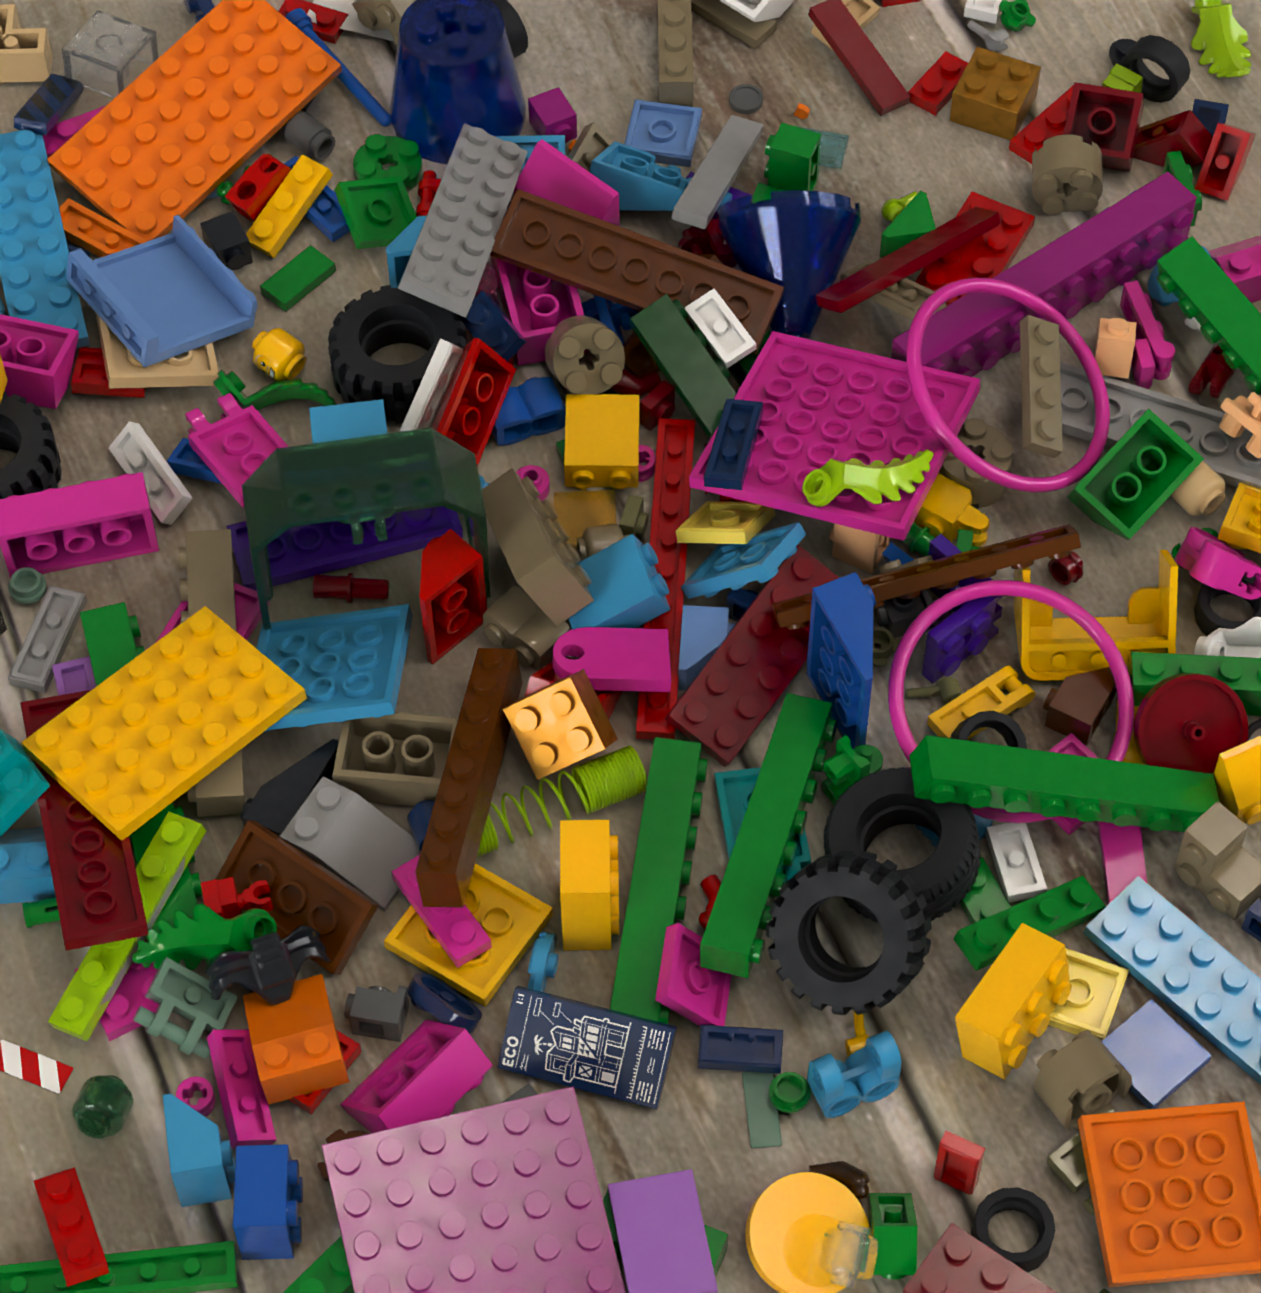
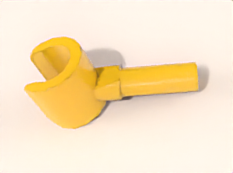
M854 1010L855 1037L845 1039V1049L848 1057L857 1050L864 1048L866 1039L869 1037L864 1026V1014L857 1015Z

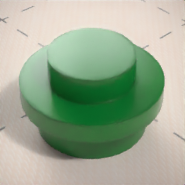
M784 1072L776 1076L770 1083L769 1099L772 1105L779 1111L785 1113L798 1112L805 1108L810 1100V1086L807 1080L798 1073Z

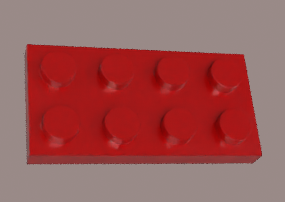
M971 191L956 217L974 207L999 212L1001 224L925 266L915 282L936 291L951 282L961 279L994 278L1008 269L1034 226L1035 216ZM966 294L959 295L952 299H949L948 301H946V306L950 305L951 303H953L954 301L958 300Z

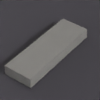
M49 586L9 673L8 680L10 685L42 693L47 692L54 676L52 665L60 663L80 618V612L83 611L86 605L85 593Z

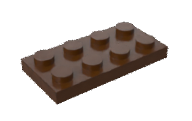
M255 820L247 821L216 877L217 880L233 877L238 893H242L244 889L249 888L254 882L259 880L268 881L270 893L262 894L257 898H271L273 909L268 911V913L276 922L277 934L283 939L300 925L312 927L320 932L319 939L326 946V954L330 961L324 962L320 958L310 959L333 975L342 973L379 907V904Z

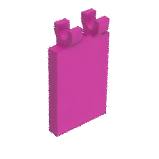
M231 393L217 399L218 405L224 411L220 415L221 420L210 424L198 408L185 413L186 420L192 426L188 430L191 448L242 508L308 477L306 465L254 406L251 405L242 409Z

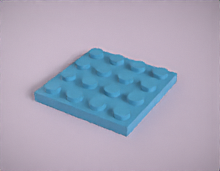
M404 604L263 623L256 649L305 689L307 696L305 701L264 732L369 717L379 718L395 714L413 618L410 605Z

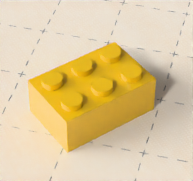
M560 820V900L563 951L612 950L611 935H619L618 835H610L609 820Z
M1021 923L955 1016L963 1058L1004 1080L1013 1068L1018 1069L1022 1065L1031 1041L1035 1036L1040 1037L1045 1032L1050 1021V1013L1057 1005L1062 1006L1070 995L1072 985L1069 980V963H1067L1065 944Z

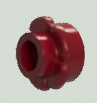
M1073 551L1067 557L1051 559L1048 563L1050 574L1062 585H1068L1071 582L1076 583L1083 576V562Z

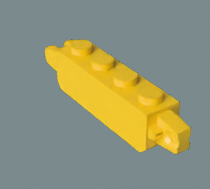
M938 473L914 522L922 528L927 526L930 529L929 533L935 538L942 534L951 543L954 539H957L958 529L974 531L972 546L983 547V544H986L988 536L985 531H988L990 519L982 514L981 511L971 506L972 495L970 489Z

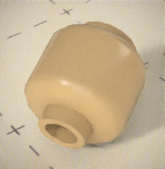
M1202 461L1171 494V497L1188 514L1192 516L1202 514L1208 516L1223 504L1226 497L1224 493L1226 486L1223 478L1207 463Z

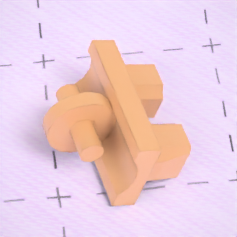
M1252 392L1248 398L1243 395H1239L1234 400L1225 398L1220 406L1225 411L1219 428L1234 438L1240 437L1245 428L1253 433V436L1245 447L1256 458H1261V397Z

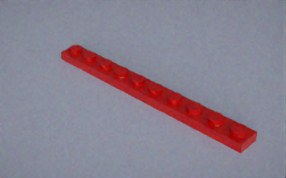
M659 418L650 545L658 558V563L655 564L657 574H661L669 588V594L665 596L670 610L646 622L643 629H668L671 689L670 692L639 691L636 739L654 740L657 737L675 740L676 728L664 718L678 700V669L684 592L681 586L684 584L686 576L688 543L677 542L676 530L689 518L691 487L689 485V475L693 468L695 420Z

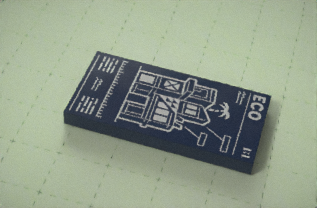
M517 986L514 989L497 1068L569 1087L574 1086L576 1089L658 1109L677 1026Z

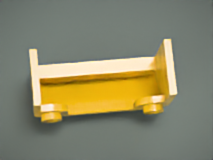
M1167 549L1159 550L1158 586L1142 587L1134 591L1128 600L1127 616L1094 617L1115 642L1126 667L1131 652L1176 653L1178 565ZM1029 567L1014 569V581L1030 583L1031 570ZM1014 596V617L1019 661L1026 676L1037 681L1064 680L1068 676L1109 667L1107 660L1095 641L1071 618H1053V607L1032 599Z

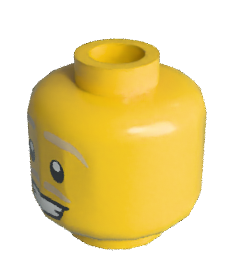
M274 328L269 332L262 331L252 343L254 365L273 380H292L305 366L307 358L304 356V344L282 328Z

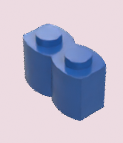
M534 377L526 380L518 387H509L492 429L497 445L515 444L532 435H545L565 427L566 408L552 377Z

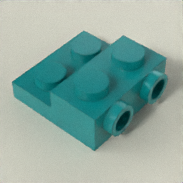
M0 729L1 837L50 787L48 781L24 751L21 744L2 729Z

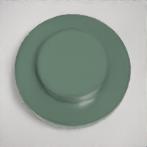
M25 567L13 573L8 584L10 596L16 602L31 604L37 602L45 595L47 583L40 572L33 568Z

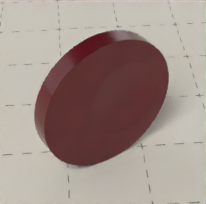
M1200 673L1176 674L1156 684L1143 698L1134 721V741L1137 752L1143 763L1150 766L1214 774L1219 754L1248 740V718L1244 705L1238 695L1224 682Z

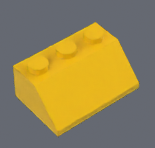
M1258 736L1220 753L1214 772L1219 803L1248 825L1255 824L1261 820V736Z

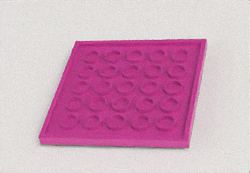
M772 331L734 397L735 400L763 402V415L742 490L704 486V474L718 427L689 475V485L691 488L904 541L949 450L934 434L918 407L909 381L907 362ZM922 366L925 382L932 401L945 423L957 436L980 391V379ZM927 449L933 452V458L929 462L930 470L928 472L922 471L924 481L922 483L912 482V485L915 487L913 493H907L899 488L900 501H892L886 496L881 495L882 503L873 504L852 489H844L827 505L816 507L808 502L802 490L806 476L811 471L820 469L831 458L842 462L855 458L862 461L865 465H870L874 460H881L887 465L894 458H899L903 461L908 454L915 456L917 452H923Z

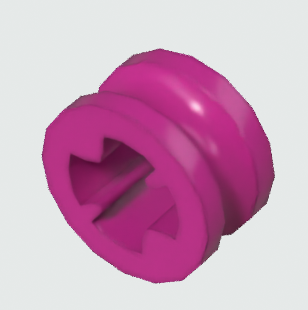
M639 445V463L646 461L644 466L639 464V482L649 480L655 473V453L645 445Z
M198 1076L189 1077L182 1081L177 1088L176 1097L206 1117L213 1111L216 1104L215 1094L210 1082L205 1078ZM194 1091H201L203 1098H199L197 1105H191L189 1098L194 1096Z

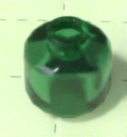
M113 1075L90 1077L80 1089L73 1104L72 1115L79 1130L85 1135L97 1139L113 1136L122 1130L132 1109L134 1099L130 1089L120 1078Z

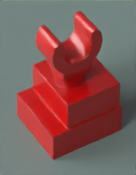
M233 877L201 882L204 905L224 919H231L241 914V909L258 908L267 912L273 909L270 897L257 898L262 894L270 893L269 884L266 880L254 882L249 888L244 889L242 893H238Z

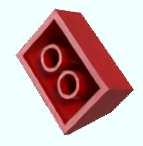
M473 338L463 347L462 356L443 396L423 446L443 462L474 469L478 467L517 370L481 339Z
M452 529L448 530L441 537L433 538L422 551L419 599L427 661L432 665L482 626L483 613L487 611L483 557Z

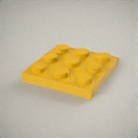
M475 863L464 904L491 939L492 948L457 968L412 905L384 939V945L389 951L423 971L438 977L452 988L486 1007L538 937L539 933L552 918L553 907Z

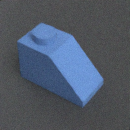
M683 605L678 690L686 691L736 624L728 623V607Z

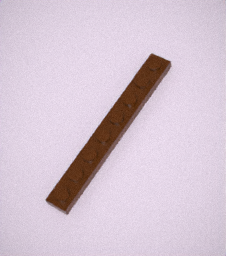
M1070 524L865 578L861 582L863 585L868 584L874 593L876 600L874 609L882 606L884 600L898 596L899 599L915 598L921 595V590L932 587L937 589L952 588L959 584V580L973 576L974 579H986L996 575V570L1010 566L1012 569L1027 568L1034 564V560L1044 557L1049 559L1064 558L1071 554V550L1081 548L1078 532ZM812 593L772 603L774 616L780 628L787 627V629L793 630L809 624Z

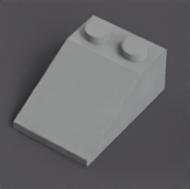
M324 776L280 835V838L379 904L378 908L384 912L400 891L392 879L391 871L421 853L415 838L360 795Z

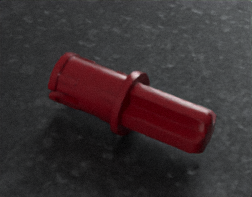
M348 573V576L314 575L313 598L346 599L347 603H352L353 598L385 600L389 596L390 586L389 581L386 579L354 578L353 573Z

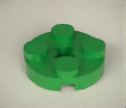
M380 134L370 135L366 138L365 144L357 150L353 159L356 180L401 176L405 188L409 186L410 191L416 187L423 174L422 157L419 153L418 144L415 141L400 137L382 136ZM387 163L396 165L390 166L388 170L382 168V165Z

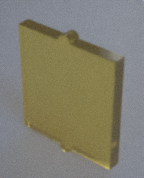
M581 489V491L554 492V508L559 515V518L556 520L560 522L570 537L566 543L569 542L574 549H577V538L582 537L587 527L617 524L615 490L588 491L587 489Z

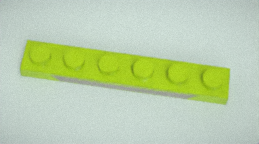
M169 811L136 867L148 929L153 927L207 831L202 824ZM146 936L91 946L49 1018L48 1023L55 1029L87 1042L132 964V956L138 950V941H145Z

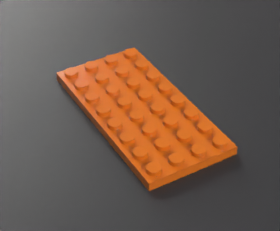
M222 0L53 153L47 161L57 174L112 222L150 241L167 235L173 228L174 216L179 215L184 219L220 183L224 182L342 72V67L339 62L265 0Z

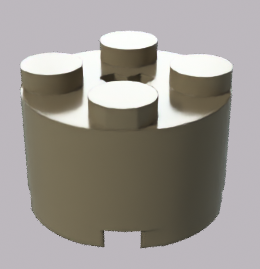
M1058 135L1045 140L1043 147L1038 151L1035 149L1032 155V194L1037 203L1042 206L1044 213L1057 215L1061 212L1091 211L1098 206V200L1103 192L1102 152L1097 144L1092 141L1091 146L1083 142V137L1078 135Z
M580 315L567 318L555 327L554 332L545 345V360L550 372L570 392L579 395L600 394L621 380L625 364V352L619 337L604 323L592 317ZM588 349L591 354L587 356V360L582 362L579 358L584 357V350Z
M972 418L967 420L962 425L957 437L976 455L997 468L1010 473L1014 449L1008 438L1001 431L987 425L981 419ZM950 451L939 471L945 477L970 489L972 504H979V508L996 503L1007 490V487L996 484L968 468Z
M1084 1030L1076 1035L1071 1043L1059 1051L1056 1049L1049 1050L1038 1060L1037 1067L1040 1069V1072L1034 1082V1091L1067 1130H1070V1126H1073L1076 1131H1079L1077 1120L1081 1115L1102 1114L1110 1109L1114 1110L1110 1102L1117 1094L1122 1098L1126 1096L1132 1084V1076L1098 1037L1094 1036L1091 1031Z

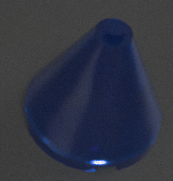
M806 190L771 192V199L753 203L752 195L725 203L718 210V227L740 270L784 287L782 299L770 324L771 330L801 338L810 337L823 309L817 304L816 294L834 285L861 224L860 204L855 203V209L851 208L850 197L829 192Z

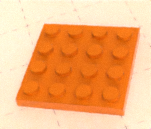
M1245 1101L1080 1116L1077 1121L1108 1288L1261 1273V1177Z

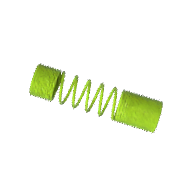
M627 745V747L624 746L616 751L613 750L609 754L606 753L598 758L595 757L591 761L588 760L580 765L577 764L572 767V776L566 771H560L558 775L559 791L550 780L543 777L539 783L540 798L531 787L523 785L520 791L521 806L511 794L503 793L501 799L502 814L493 802H491V807L503 823L510 842L514 844L515 840L506 815V796L513 801L519 810L530 836L534 834L524 803L525 788L536 799L550 829H552L553 825L544 802L542 786L544 781L556 793L567 820L572 819L563 796L561 782L563 774L575 786L587 814H592L593 811H599L604 807L611 806V804H617L622 800L629 799V797L632 798L646 792L647 776L635 749ZM489 813L477 857L483 856V854L486 855L487 852L490 853L499 848L498 837Z

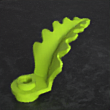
M1194 0L1195 5L1191 7L1192 12L1199 14L1200 23L1192 38L1191 45L1194 50H1204L1199 63L1201 65L1212 64L1208 69V73H1217L1216 76L1219 78L1248 75L1251 72L1250 67L1252 66L1244 58L1251 57V53L1241 45L1248 41V34L1233 17L1231 4L1221 0Z
M927 449L923 452H917L915 456L908 454L903 461L899 458H894L887 465L881 460H874L870 465H865L862 461L855 458L844 462L831 458L820 469H815L806 476L802 490L808 502L816 507L827 505L844 489H852L873 504L882 503L881 495L886 496L892 501H900L899 488L907 493H913L915 487L912 485V482L922 483L924 481L922 471L928 472L930 470L929 462L933 458V452Z

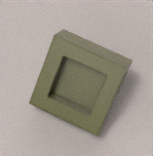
M629 494L619 527L622 529L623 535L644 536L649 519V514L644 513V498Z

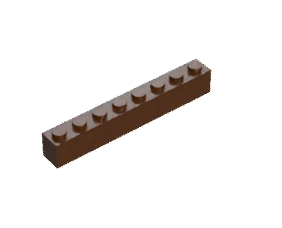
M478 648L415 870L423 907H464L511 729L503 709L518 700L523 683L516 648Z

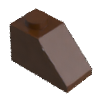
M1110 667L1065 677L1058 690L1052 688L1043 705V709L1048 711L1045 726L1065 736L1072 733L1087 746L1117 695Z

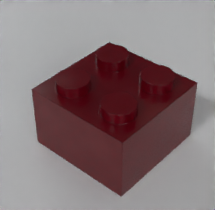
M1074 82L1063 135H1078L1083 137V142L1091 146L1092 141L1097 144L1102 152L1103 168L1130 172L1144 109L1143 93Z

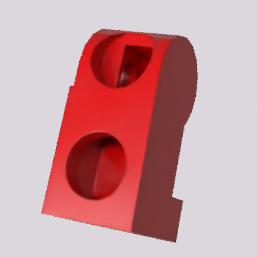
M263 154L252 166H249L225 195V198L237 213L254 223L291 171V168L272 155Z

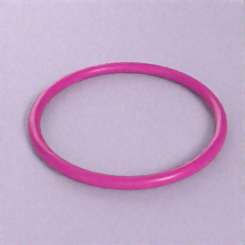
M968 278L951 282L936 290L922 303L913 318L907 337V369L918 407L942 444L958 460L980 476L1001 486L1018 491L1032 493L1056 491L1078 482L1087 475L1096 465L1105 448L1109 433L1110 408L1106 385L1098 363L1090 348L1073 325L1053 306L1032 292L1005 281L989 278ZM967 293L997 294L1025 305L1042 316L1046 321L1059 324V333L1070 345L1084 368L1095 405V427L1091 443L1085 455L1072 468L1061 474L1049 477H1026L1012 474L997 468L976 455L948 427L932 401L925 382L921 360L922 339L925 328L933 313L946 301Z
M991 580L978 582L958 588L931 603L917 616L902 636L891 664L888 680V704L894 733L909 763V755L917 747L908 725L903 697L905 674L910 656L923 633L940 616L962 603L989 596L1023 597L1049 605L1074 620L1095 641L1113 674L1119 704L1117 731L1106 760L1123 761L1128 750L1134 723V697L1129 672L1120 651L1107 631L1090 613L1068 597L1040 585L1023 581ZM971 807L974 815L999 822L1031 823L1055 818L1045 817L1038 813H1011L999 808Z

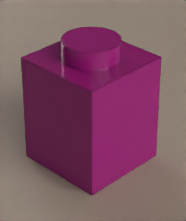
M559 87L528 98L529 122L537 135H565V143L577 138V114Z

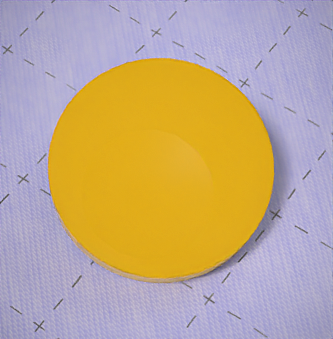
M800 1172L787 1175L775 1181L757 1197L748 1214L745 1239L748 1255L755 1270L776 1291L780 1293H837L851 1284L863 1269L870 1249V1228L861 1203L845 1185L823 1174Z

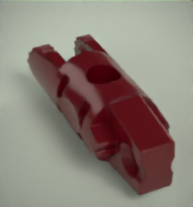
M1217 343L1214 344L1189 383L1188 390L1190 393L1201 394L1210 382V396L1219 398L1236 370H1233L1226 363L1222 355L1223 350Z

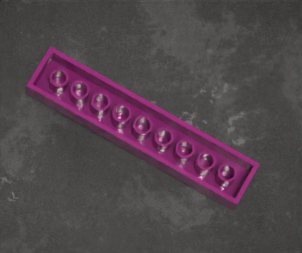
M1166 172L992 279L1005 281L1032 292L1053 306L1066 319H1071L1077 315L1080 309L1092 302H1099L1109 291L1119 285L1124 286V283L1130 282L1141 271L1155 267L1158 259L1187 240L1191 221L1194 217L1193 212L1197 197L1173 175ZM968 293L946 308L936 312L929 319L922 339V366L972 377L982 370L991 369L998 360L1009 353L1020 351V321L1023 318L1031 315L1043 320L1045 319L1030 308L1010 298L991 293ZM909 330L893 339L892 359L907 362L906 347Z

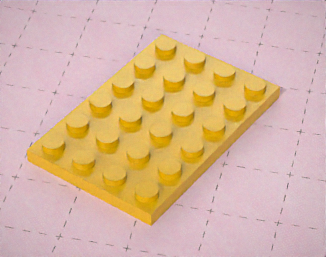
M204 606L22 741L21 744L30 758L123 841L305 701L307 696L305 689L209 608Z

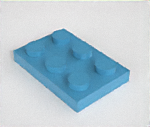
M796 522L758 533L747 544H720L684 582L681 589L688 599L702 595L709 598L721 590L730 587L732 590H738L752 581L766 582L779 572L777 567L784 560L797 552L796 546L805 537L806 532L801 524Z

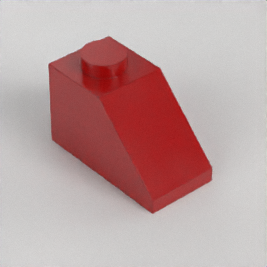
M1218 123L1195 190L1228 201L1245 166L1256 134L1225 123Z

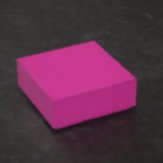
M1136 339L1131 370L1136 386L1150 389L1156 365L1147 339Z

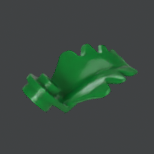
M220 370L217 373L219 377L213 381L223 396L231 393L235 400L238 399L246 408L253 405L256 410L289 399H307L324 406L337 405L334 398L328 395L326 389L319 388L313 382L303 383L301 379L276 381L248 397L242 392L246 388L245 384L233 371L226 374L223 370Z
M201 903L194 906L193 918L189 917L181 909H177L173 912L174 927L165 919H159L156 923L159 932L148 929L149 935H146L147 942L143 940L138 941V950L133 954L132 960L134 963H142L144 968H148L153 962L154 968L159 969L166 957L178 964L181 959H184L187 969L194 970L198 967L201 960L204 959L206 964H208L213 956L224 951L252 950L250 941L276 932V922L267 911L258 908L249 909L231 919H224L208 906Z

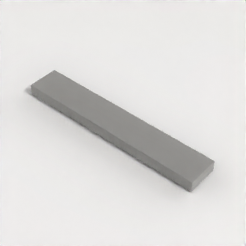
M735 115L730 116L674 206L671 219L706 229L761 137L764 124Z

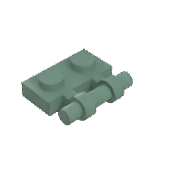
M166 957L162 961L145 995L146 998L159 1004L155 1013L140 1006L133 1017V1021L146 1027L145 1032L154 1037L161 1035L178 1044V1050L187 1055L193 1052L206 1059L210 1054L208 1042L200 1038L204 1029L212 1032V1030H222L238 996L225 990L219 1000H212V991L208 987V979ZM171 1012L191 1021L188 1030L168 1020Z

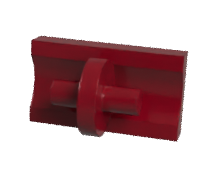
M711 219L706 229L694 226L685 229L682 232L683 238L677 248L696 255L715 254L723 265L731 268L736 266L741 254L736 244H723L727 236V226L723 219Z

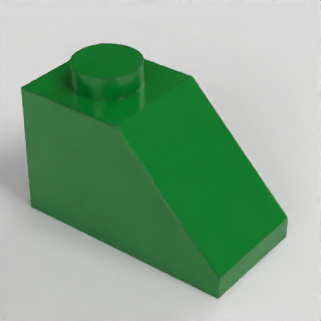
M869 1193L870 1259L873 1257V1262H871L873 1275H881L883 1278L891 1280L902 1279L906 1275H914L917 1269L918 1226L912 1194Z

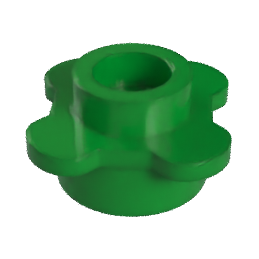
M1003 0L999 5V9L1002 12L1000 16L1001 22L1011 31H1021L1025 25L1032 27L1036 22L1035 16L1030 13L1026 0L1012 2Z

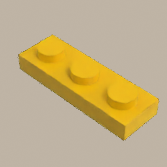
M301 155L247 231L246 235L250 246L275 258L333 176L330 169Z

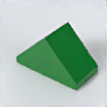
M920 190L881 235L879 257L883 258L936 229L927 193Z

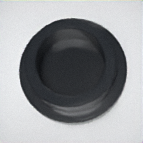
M1119 39L1111 44L1109 57L1113 66L1116 63L1122 65L1123 58L1136 41Z

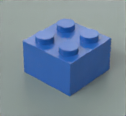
M288 1144L236 1146L233 1229L242 1260L294 1258V1243L302 1242V1218L298 1217V1203L303 1202V1178L299 1177V1161L291 1159Z

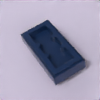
M701 1025L698 1068L781 1074L783 1030Z

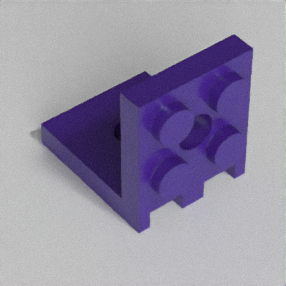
M942 534L930 541L928 556L932 555L933 560L962 553ZM973 576L959 580V584L952 588L937 589L932 587L929 589L937 597L941 598L958 588L978 582L991 581L992 579L990 577L974 579ZM1003 596L977 598L952 608L954 613L927 633L922 675L933 684L942 676L948 677L952 675L964 659L971 654L973 656L978 655L984 650L989 640L999 633V629L993 623L1002 615L1003 608L996 602Z

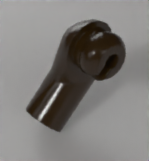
M845 1161L809 1166V1172L829 1176L846 1185L857 1199H862L869 1195L867 1183L870 1182L867 1173Z

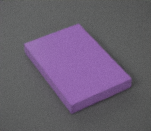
M692 1169L608 1184V1194L628 1293H718Z

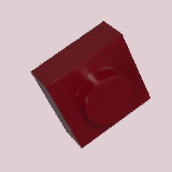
M663 380L640 401V424L649 431L658 425L659 418L670 419L675 411V387Z

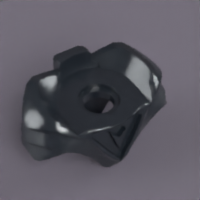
M300 925L282 940L277 932H272L252 939L250 941L252 950L224 951L213 956L205 969V974L209 975L208 987L212 991L211 999L219 1000L222 993L228 987L238 984L251 993L256 992L271 1005L289 1000L297 974L304 961L309 958H320L324 962L330 961L326 954V946L319 939L321 933L312 927Z

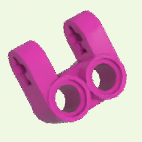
M1192 526L1174 561L1187 569L1193 578L1212 588L1225 590L1249 600L1261 597V567L1253 561L1246 559L1243 552L1239 549L1232 548L1225 541L1217 539L1218 537ZM1244 575L1249 578L1253 576L1256 578L1253 584H1244L1241 580Z

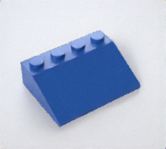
M856 572L813 588L806 674L820 699L832 703V719L837 720V730L841 737L845 735L849 737L852 749L866 744L873 681V607L876 606L872 589L868 584H862Z

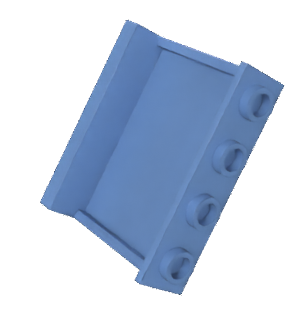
M179 215L174 216L171 234L92 261L81 248L68 252V282L144 368L254 327L257 310V300L254 294L243 286L236 278L234 272L219 260L213 249L208 248L197 236L195 230L188 226Z

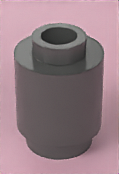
M307 112L296 114L285 125L286 140L309 158L325 159L335 147V138L332 136L331 130Z

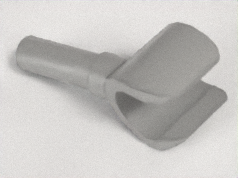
M973 20L967 24L969 29L984 39L987 50L998 52L1008 48L1004 42L1005 39H1008V33L1005 29L990 32Z

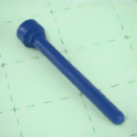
M301 8L290 11L285 18L341 64L342 72L337 76L338 79L380 125L384 127L389 126L392 123L391 115L313 31L312 20Z

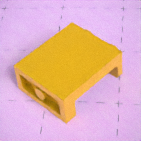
M566 394L564 451L566 487L580 489L613 487L615 489H625L627 487L635 488L639 486V395Z

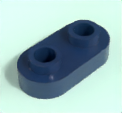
M418 972L414 974L407 987L412 1004L423 1011L431 1013L443 1024L465 1028L468 1033H473L482 1017L481 1011L438 977L429 973Z

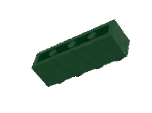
M665 294L630 318L629 325L667 380L675 387V391L710 440L719 425L726 399H734L739 389L735 391L727 379L730 377V373L720 359L714 361L706 351L709 343L699 329L692 331L685 321L688 314L678 299L671 301L669 296Z

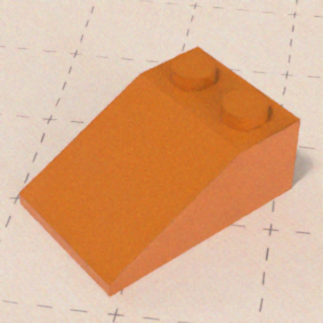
M323 974L295 981L290 999L276 1005L269 1004L256 992L243 995L252 1049L260 1083L268 1105L291 1099L293 1096L306 1095L312 1091L349 1083Z

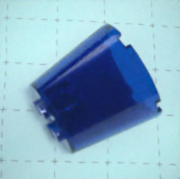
M416 0L406 9L401 18L390 115L396 136L415 141L418 144L419 153L423 159L440 164H448L464 123L472 127H479L495 137L519 136L526 119V102L503 16L498 7L490 0Z

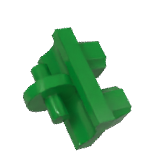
M847 735L837 740L835 755L823 762V770L828 778L822 781L821 785L823 793L833 804L842 793L846 792L849 786H853V783L861 781V778L869 776L871 773L881 771L883 755L880 750L868 744L859 745L852 749L851 740Z

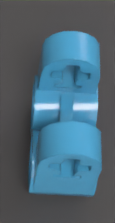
M883 1031L868 1037L865 1047L851 1054L845 1062L835 1060L831 1054L811 1060L806 1080L826 1118H836L856 1108L861 1101L871 1103L893 1093L900 1084L899 1077L902 1064L900 1052L889 1031Z

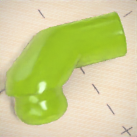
M914 191L900 199L892 198L887 200L881 208L884 219L893 222L918 193Z

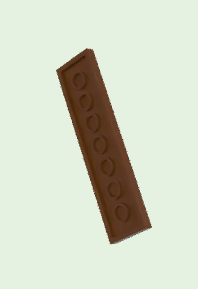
M517 189L494 238L495 242L490 256L639 312L665 294L669 296L671 301L678 299L685 308L707 292L715 289L755 341L756 350L751 352L755 355L759 352L784 294L783 286ZM687 317L685 321L688 323L692 331H694L696 328Z

